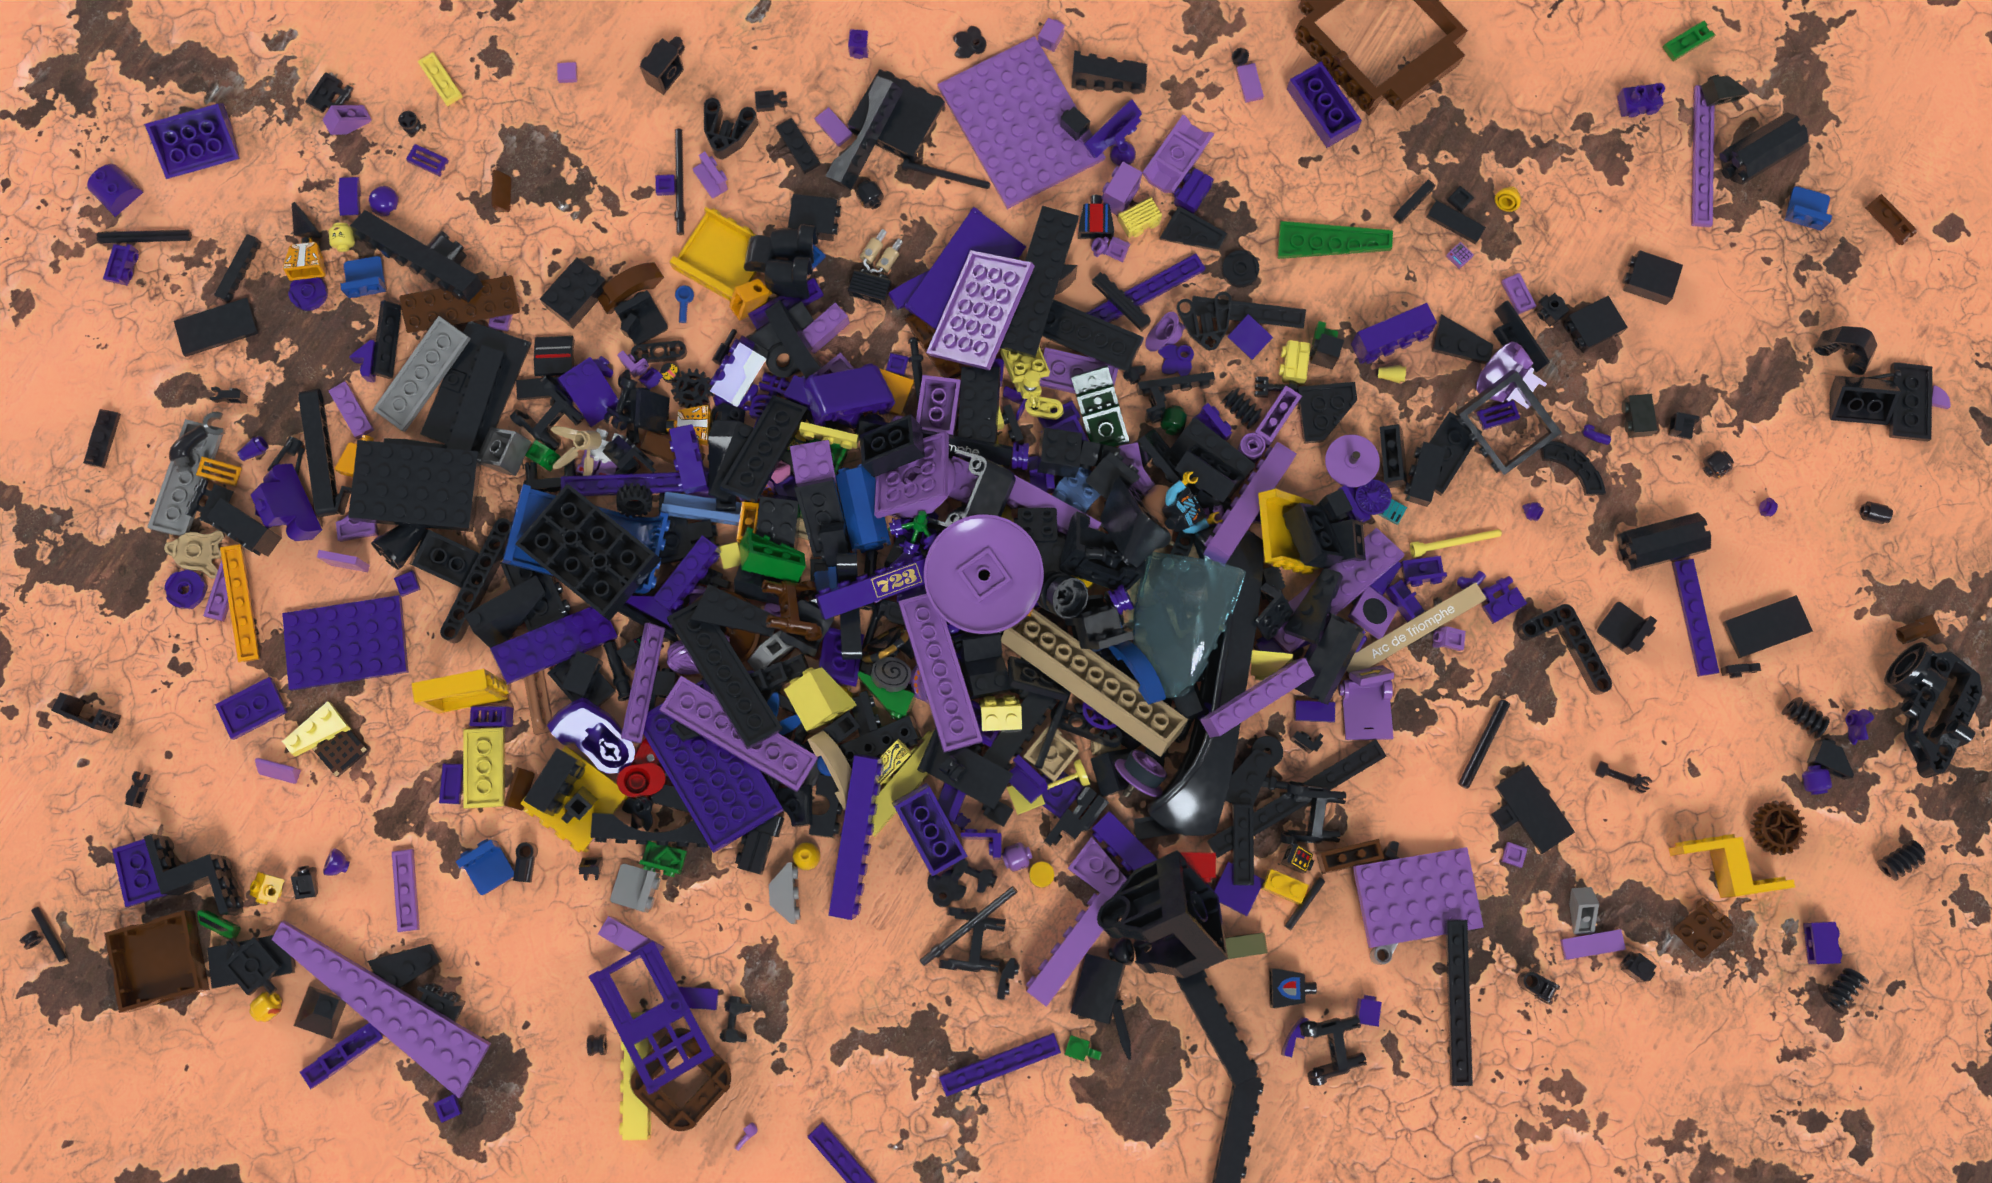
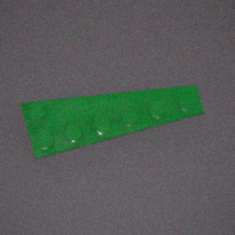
M1280 221L1277 259L1391 251L1393 230Z

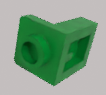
M537 440L534 441L525 455L548 471H552L554 463L561 457Z

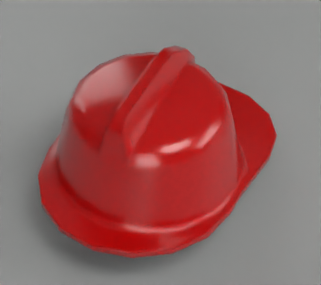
M654 763L631 765L620 771L617 776V786L621 793L628 797L652 795L663 788L666 776L663 769Z

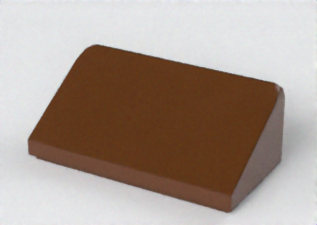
M493 170L491 205L496 212H510L512 179L498 170Z
M519 767L515 769L504 806L521 811L524 809V806L520 803L530 791L535 776L534 772Z

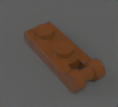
M1882 194L1865 207L1894 237L1898 245H1904L1909 237H1913L1917 233V229Z

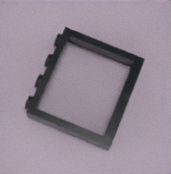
M1513 369L1455 412L1460 426L1468 429V437L1473 443L1477 442L1481 448L1478 450L1483 457H1488L1491 460V468L1496 473L1500 472L1503 475L1507 474L1562 433L1519 373ZM1512 382L1548 433L1503 465L1467 415Z

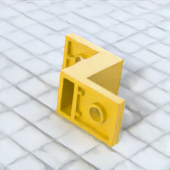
M1734 834L1675 843L1676 847L1669 848L1670 856L1710 850L1720 898L1795 888L1794 879L1786 880L1785 876L1753 881L1743 837L1735 838Z

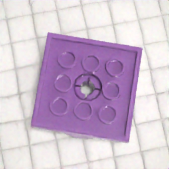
M946 431L923 438L925 457L876 476L874 515L877 518L892 514L903 518H915L918 516L919 511H925L926 514L934 512L948 498L954 487L956 473L954 464L949 459V434Z

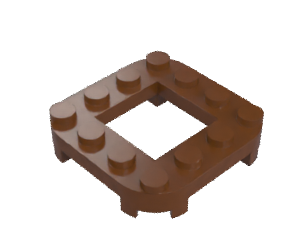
M685 1028L674 1029L678 1038L691 1031ZM669 1032L657 1043L660 1049L673 1042ZM695 1037L682 1044L689 1058L702 1052ZM677 1048L663 1055L667 1063L679 1052ZM652 1049L644 1058L653 1054L655 1052L654 1049ZM712 1050L714 1056L697 1065L710 1078L681 1109L660 1089L649 1095L636 1067L631 1073L629 1083L633 1094L667 1127L675 1131H686L694 1128L697 1122L718 1099L728 1091L731 1086V1071L728 1064ZM659 1058L645 1065L652 1080L663 1069Z

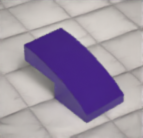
M359 177L339 178L340 216L361 215Z
M1301 1017L1293 1026L1286 1038L1281 1055L1292 1058L1296 1037L1305 1039L1300 1033L1299 1026L1301 1023L1308 1021V1018Z

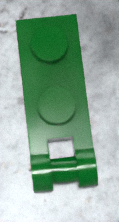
M1704 20L1667 42L1662 48L1674 62L1703 43L1710 41L1716 35L1708 29V24Z

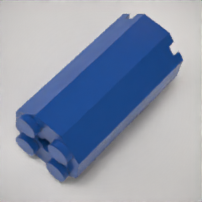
M862 464L853 469H839V474L835 477L852 552L857 553L856 549H860L861 553H865L867 550L877 551L883 549V544L887 543V546L891 545L885 517L877 518L874 515L876 477L873 478Z

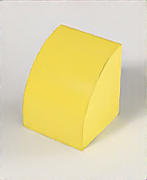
M738 541L718 546L721 551L720 556L724 569L740 566L741 556Z

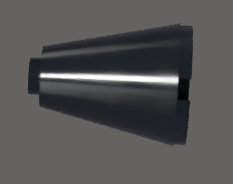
M399 525L375 538L371 545L380 556L383 555L386 558L385 561L399 570L404 566L421 541L426 528Z

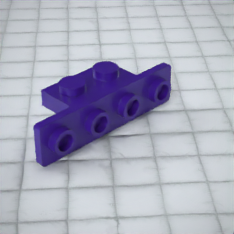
M1129 100L1084 143L1093 158H1097L1109 146H1119L1126 140L1124 137L1127 134L1130 135L1137 130L1136 126L1141 122L1139 117L1142 115V112L1133 100Z

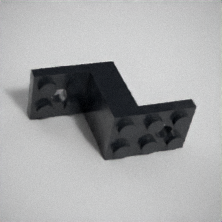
M155 834L144 837L161 894L179 896L211 884L220 915L237 916L244 913L242 908L244 903L236 889L238 888V883L232 876V864L226 856L208 854L180 865L173 852L174 843L169 837Z

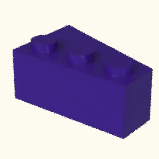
M693 425L669 429L672 440L669 441L671 451L675 452L676 459H673L676 471L679 470L680 477L677 478L679 488L683 489L685 494L707 490L706 474L697 434Z

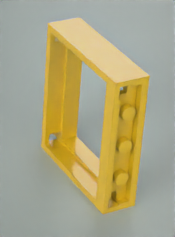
M486 669L411 683L414 703L437 714L508 700L507 694H509V685H506L503 679Z

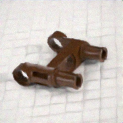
M768 580L763 581L762 592L778 595L781 617L768 615L766 623L770 624H766L767 627L779 628L785 633L804 635L805 639L809 641L822 638V628L820 626H817L815 623L799 620L797 597L804 598V596L817 592L815 582L804 581L795 583L781 581L778 583Z

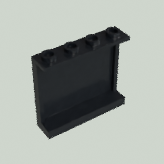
M879 69L849 120L848 129L856 136L861 132L869 108V91L876 77L879 76L893 81L903 92L875 145L902 159L909 158L910 162L915 163L917 152L940 112L945 111V101L938 95L933 96L927 93L922 87L917 88L911 85L906 79H899L893 73Z

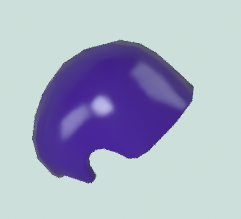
M379 186L370 193L369 205L372 212L376 215L389 216L391 211L397 209L399 198L396 191L392 188Z

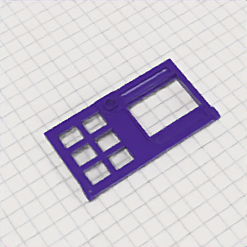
M654 941L589 976L649 1095L659 1090L661 1086L714 1056ZM641 957L664 1002L633 1019L610 974ZM684 1017L691 1031L678 1038L671 1023ZM666 1027L673 1042L660 1049L653 1034ZM695 1037L702 1052L689 1059L682 1044ZM648 1038L655 1052L641 1059L635 1044ZM677 1048L684 1062L670 1069L663 1055ZM659 1058L666 1073L652 1080L645 1065Z

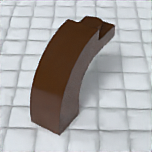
M655 262L633 266L607 282L602 287L604 292L600 295L598 301L606 314H612L615 311L614 308L620 302L638 291L654 289L664 276Z

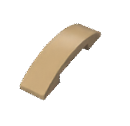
M820 731L807 740L815 756H822L839 789L835 794L843 810H846L852 769L833 739L824 731Z

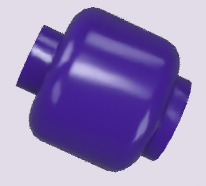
M1820 765L1810 766L1808 771L1802 773L1804 789L1807 792H1811V795L1828 793V789L1832 787L1829 771L1821 769Z

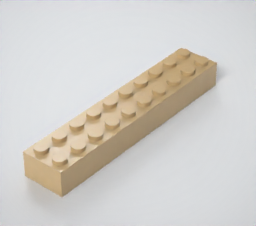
M1033 609L1031 616H1026L1018 624L1003 632L1001 638L1003 644L1161 757L1182 732L1188 720L1186 717L1163 701L1148 705L1138 690L1140 685L1092 650L1081 649L1078 640Z

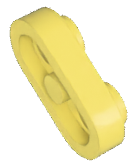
M1038 396L1040 406L1037 410L1032 409L1030 399H1027L1025 403L1027 413L1034 417L1056 420L1064 412L1062 403L1056 399ZM1056 408L1057 412L1051 413V410Z

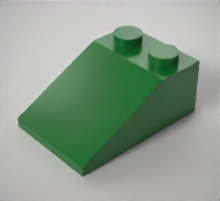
M862 672L858 673L860 681L890 714L892 719L900 720L910 715L916 701L914 693L904 689L899 692H888L882 687L881 689L877 687L872 681L871 676Z

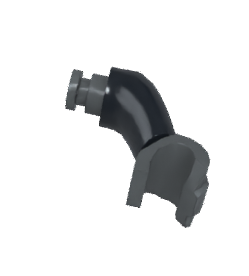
M212 412L204 417L203 426L199 425L173 443L169 451V460L174 461L175 466H178L177 472H185L192 469L191 466H188V463H190L189 458L192 457V450L207 438L209 433L213 435L226 434L223 428L217 430L211 428V423L216 419L220 420L223 415L222 413Z

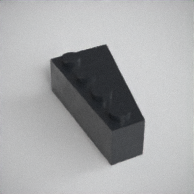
M1074 50L1071 88H1076L1080 91L1092 89L1097 92L1107 90L1115 93H1145L1147 64L1123 60L1121 63L1113 57L1100 59L1097 58V54L1089 53V56H1083L1081 51Z

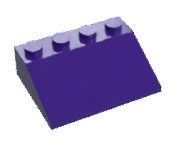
M224 103L214 104L144 124L166 179L240 159L231 122Z

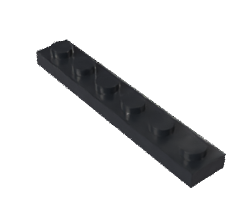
M1192 296L1195 315L1200 316V314L1211 313L1212 318H1215L1214 298ZM1218 299L1219 305H1227L1228 300ZM1232 301L1229 320L1242 321L1249 314L1258 324L1304 329L1306 309Z

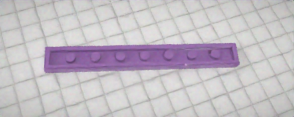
M1696 85L1694 87L1692 226L1711 227L1713 225L1714 106L1707 107L1701 85Z

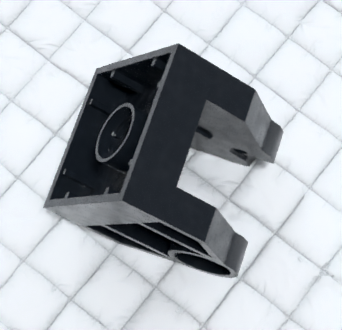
M1178 850L1136 869L1114 896L1100 907L1097 914L1098 925L1111 938L1119 939L1126 937L1136 939L1133 944L1136 955L1135 963L1145 973L1153 974L1160 972L1186 978L1228 959L1219 896Z

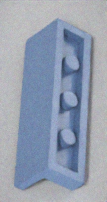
M665 492L661 512L673 517L701 521L711 520V522L738 526L742 503L736 502V511H716V499Z

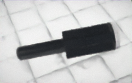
M732 329L725 343L720 344L712 359L714 363L721 365L725 355H728L729 346L737 330Z

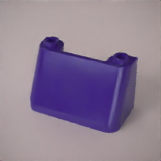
M872 363L866 364L862 368L820 376L819 374H813L808 376L804 383L814 423L822 427L826 425L825 421L831 419L836 421L838 417L872 411V413L879 411V415L888 414L895 404L893 394L879 367Z

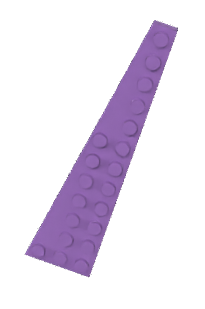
M286 921L280 923L271 940L456 1097H462L491 1045L490 1042Z

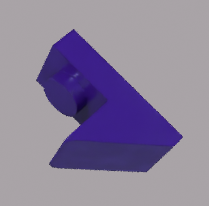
M369 340L349 356L354 363H362L360 374L367 382L376 381V375H372L375 350L374 340Z

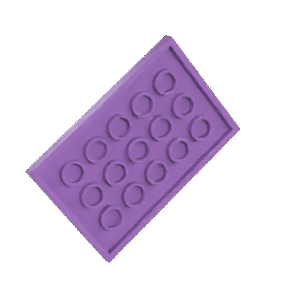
M971 250L926 353L933 357L990 370L1035 266L1031 262Z
M1467 847L1353 866L1368 948L1445 935V920L1466 919L1468 921V930L1484 928Z

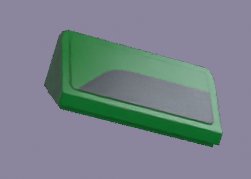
M198 910L197 912L200 925L227 939L234 937L236 940L242 929L240 926L208 910Z

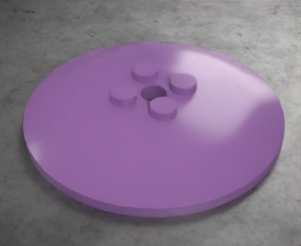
M973 515L949 525L932 543L924 565L925 589L934 609L945 621L954 627L975 634L998 633L1018 624L1034 608L1043 586L1044 569L1042 558L1033 539L1016 523L995 515ZM982 570H987L990 573V577L986 581H982L978 577L979 572Z

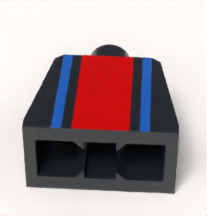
M1092 195L1091 204H1083L1078 228V239H1096L1098 237L1103 239L1108 237L1111 240L1114 236V226L1110 205L1102 204L1101 195Z

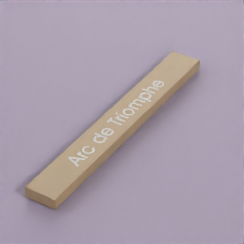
M1477 583L1472 584L1355 653L1346 669L1348 675L1352 671L1367 669L1485 601L1487 598Z

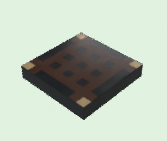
M351 729L346 732L341 731L335 734L334 738L330 740L325 739L312 748L336 777H340L369 751Z

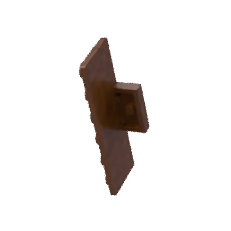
M509 275L482 280V289L469 303L463 299L458 300L451 292L443 291L440 288L400 295L406 332L414 333L429 330L438 316L452 325L520 313L513 276Z

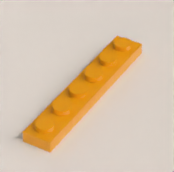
M242 545L220 547L238 662L259 660L260 656Z

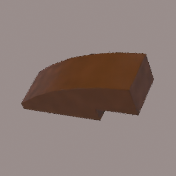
M647 431L640 447L645 454L661 458L671 464H674L673 459H676L675 452L671 451L669 442L672 441L671 439ZM701 453L702 461H703V460H704V457H705V454H704V453Z

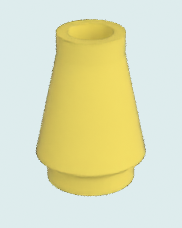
M1402 364L1379 367L1378 378L1396 383L1405 382L1406 367L1402 366Z

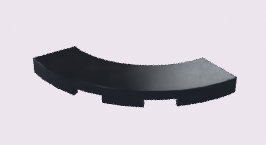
M1550 441L1541 448L1542 461H1553L1570 469L1579 479L1585 496L1606 494L1599 471L1595 469L1590 459L1582 452L1557 441Z

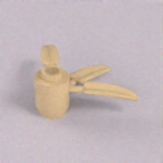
M561 426L552 427L551 431L553 433L573 440L575 447L570 448L554 463L553 468H562L578 456L577 451L579 449L587 450L584 459L583 476L592 475L594 459L590 457V450H596L600 447L602 442L600 434L597 431H578Z

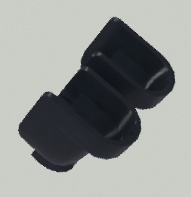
M802 223L799 228H778L772 231L771 237L762 235L751 236L748 240L744 262L745 271L765 273L766 286L776 295L809 299L807 274L811 275L813 273L812 264L815 261L813 244L817 245L819 241L816 224ZM775 258H788V260H779Z

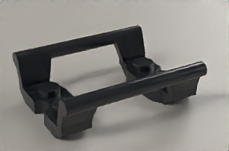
M882 599V601H878L875 604L876 609L873 611L862 650L873 639L878 621L882 616L886 617L891 623L905 626L898 603ZM860 659L859 672L871 676L875 662L867 663ZM908 683L906 689H908L909 691H911L912 688L911 684Z

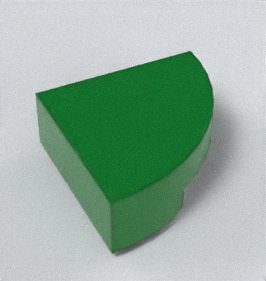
M666 846L652 859L655 863L662 866H674L681 862L669 846Z

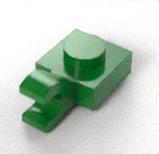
M1070 1035L1065 1055L1084 1062L1085 1056L1100 1060L1102 1052L1088 1048L1090 1041Z

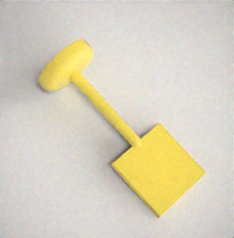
M1078 759L1074 762L1077 773L1047 784L1048 789L1079 777L1083 786L1090 785L1081 760ZM1013 786L1007 787L1017 815L1045 804L1042 794L1030 804Z

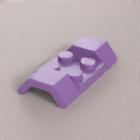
M1182 115L1142 174L1151 185L1164 193H1174L1182 180H1184L1186 174L1201 156L1214 133L1203 132L1192 125L1185 115Z

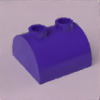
M114 164L100 167L90 176L87 182L88 190L114 217L144 193Z

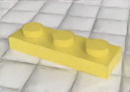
M805 422L800 424V435L805 439L829 440L830 445L836 443L846 449L857 448L859 438L857 434Z

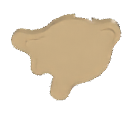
M216 530L211 534H201L198 532L184 533L178 539L166 543L164 550L168 555L172 556L181 568L191 571H202L209 578L215 579L218 569L212 563V560L221 558L219 543L224 539V533L220 530Z

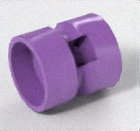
M1248 433L1242 438L1238 451L1253 463H1256L1265 450V440L1257 433Z

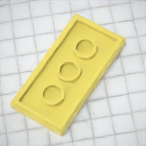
M505 728L463 729V808L505 807Z

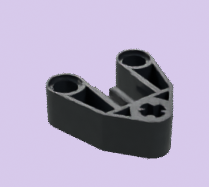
M709 98L705 101L704 132L716 158H727L741 149L758 126L757 115L753 108L745 107L740 111L732 132L734 123L729 120H723L721 126L723 111L718 99ZM747 117H753L749 121L745 120Z
M1220 292L1215 296L1214 314L1217 331H1214L1211 313L1200 314L1202 334L1199 333L1193 302L1189 299H1182L1177 303L1176 311L1188 335L1207 351L1216 349L1228 330L1232 298L1227 292ZM1224 295L1227 297L1228 303L1226 306L1218 304L1219 296ZM1186 302L1190 305L1188 313L1181 312V303ZM1207 337H1211L1212 340L1215 339V344H1212L1213 347L1205 344V340H1208Z
M1841 326L1823 331L1813 349L1822 356H1830L1841 348L1845 350V355L1854 352L1855 355L1848 369L1854 374L1863 375L1871 363L1878 345L1870 330L1863 327Z

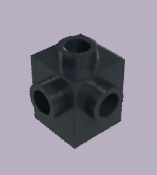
M1554 293L1550 297L1545 295L1538 301L1540 305L1535 311L1538 317L1551 327L1563 318L1570 309L1565 305L1563 298Z

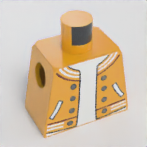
M303 237L301 244L289 246L283 270L290 281L326 277L323 254L318 244L309 237Z
M708 405L680 409L677 411V420L666 421V430L670 432L669 429L692 424L699 444L709 446L707 438L711 429V410Z

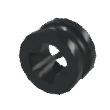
M37 930L27 933L20 939V943L25 944V950L35 947L43 940L41 936H37Z

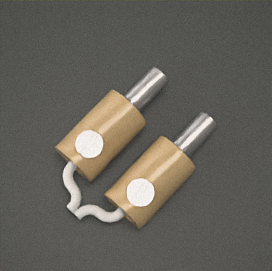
M881 229L876 238L872 237L860 255L864 266L871 273H880L882 271L887 274L898 258L899 253L897 251L903 243L898 238L892 248L887 247L876 264L879 270H870L869 265L866 263L872 264L883 247L881 241L887 234L883 229Z

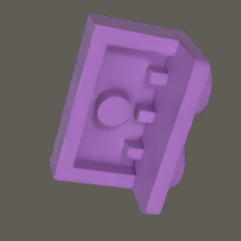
M704 151L699 155L701 164L694 167L693 172L710 197L714 199L728 190L725 182L727 177L722 170H717V163L712 156L708 157Z

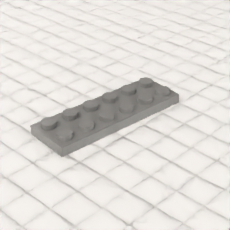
M438 316L373 410L401 431L406 432L471 338Z
M185 419L179 438L199 425L203 426V424ZM211 426L213 430L221 429L219 427ZM209 433L207 438L193 448L192 457L189 458L190 463H188V466H191L192 469L189 471L177 472L178 466H175L174 461H170L147 528L179 537L184 535V533L190 532L195 514L193 517L185 515L188 509L186 506L188 501L192 500L195 493L194 488L199 484L200 480H208L207 478L196 476L201 457L214 460L223 435ZM204 462V465H205V466L212 467V465H213V464ZM202 469L203 473L210 474V471Z

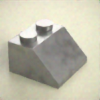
M490 427L479 451L482 456L481 465L503 474L516 476L528 452L531 441L516 431Z

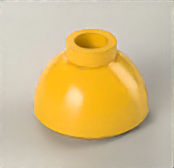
M1513 186L1503 188L1495 195V204L1503 211L1513 212L1520 207L1521 195L1517 188Z
M804 842L794 849L793 861L801 870H811L820 861V851L813 843Z

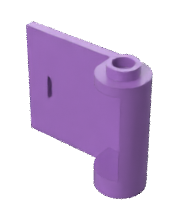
M1342 680V684L1338 686L1339 696H1342L1345 740L1393 739L1390 702L1393 695L1392 681L1388 680L1359 686L1352 680Z

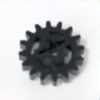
M689 368L688 373L685 374L681 371V377L675 376L677 383L672 382V386L675 389H672L671 393L675 395L673 397L675 402L679 401L680 407L684 406V404L685 408H690V406L697 407L698 405L704 406V401L710 402L707 397L713 396V393L710 392L712 386L709 384L711 379L706 377L704 371L700 374L698 369L692 372Z

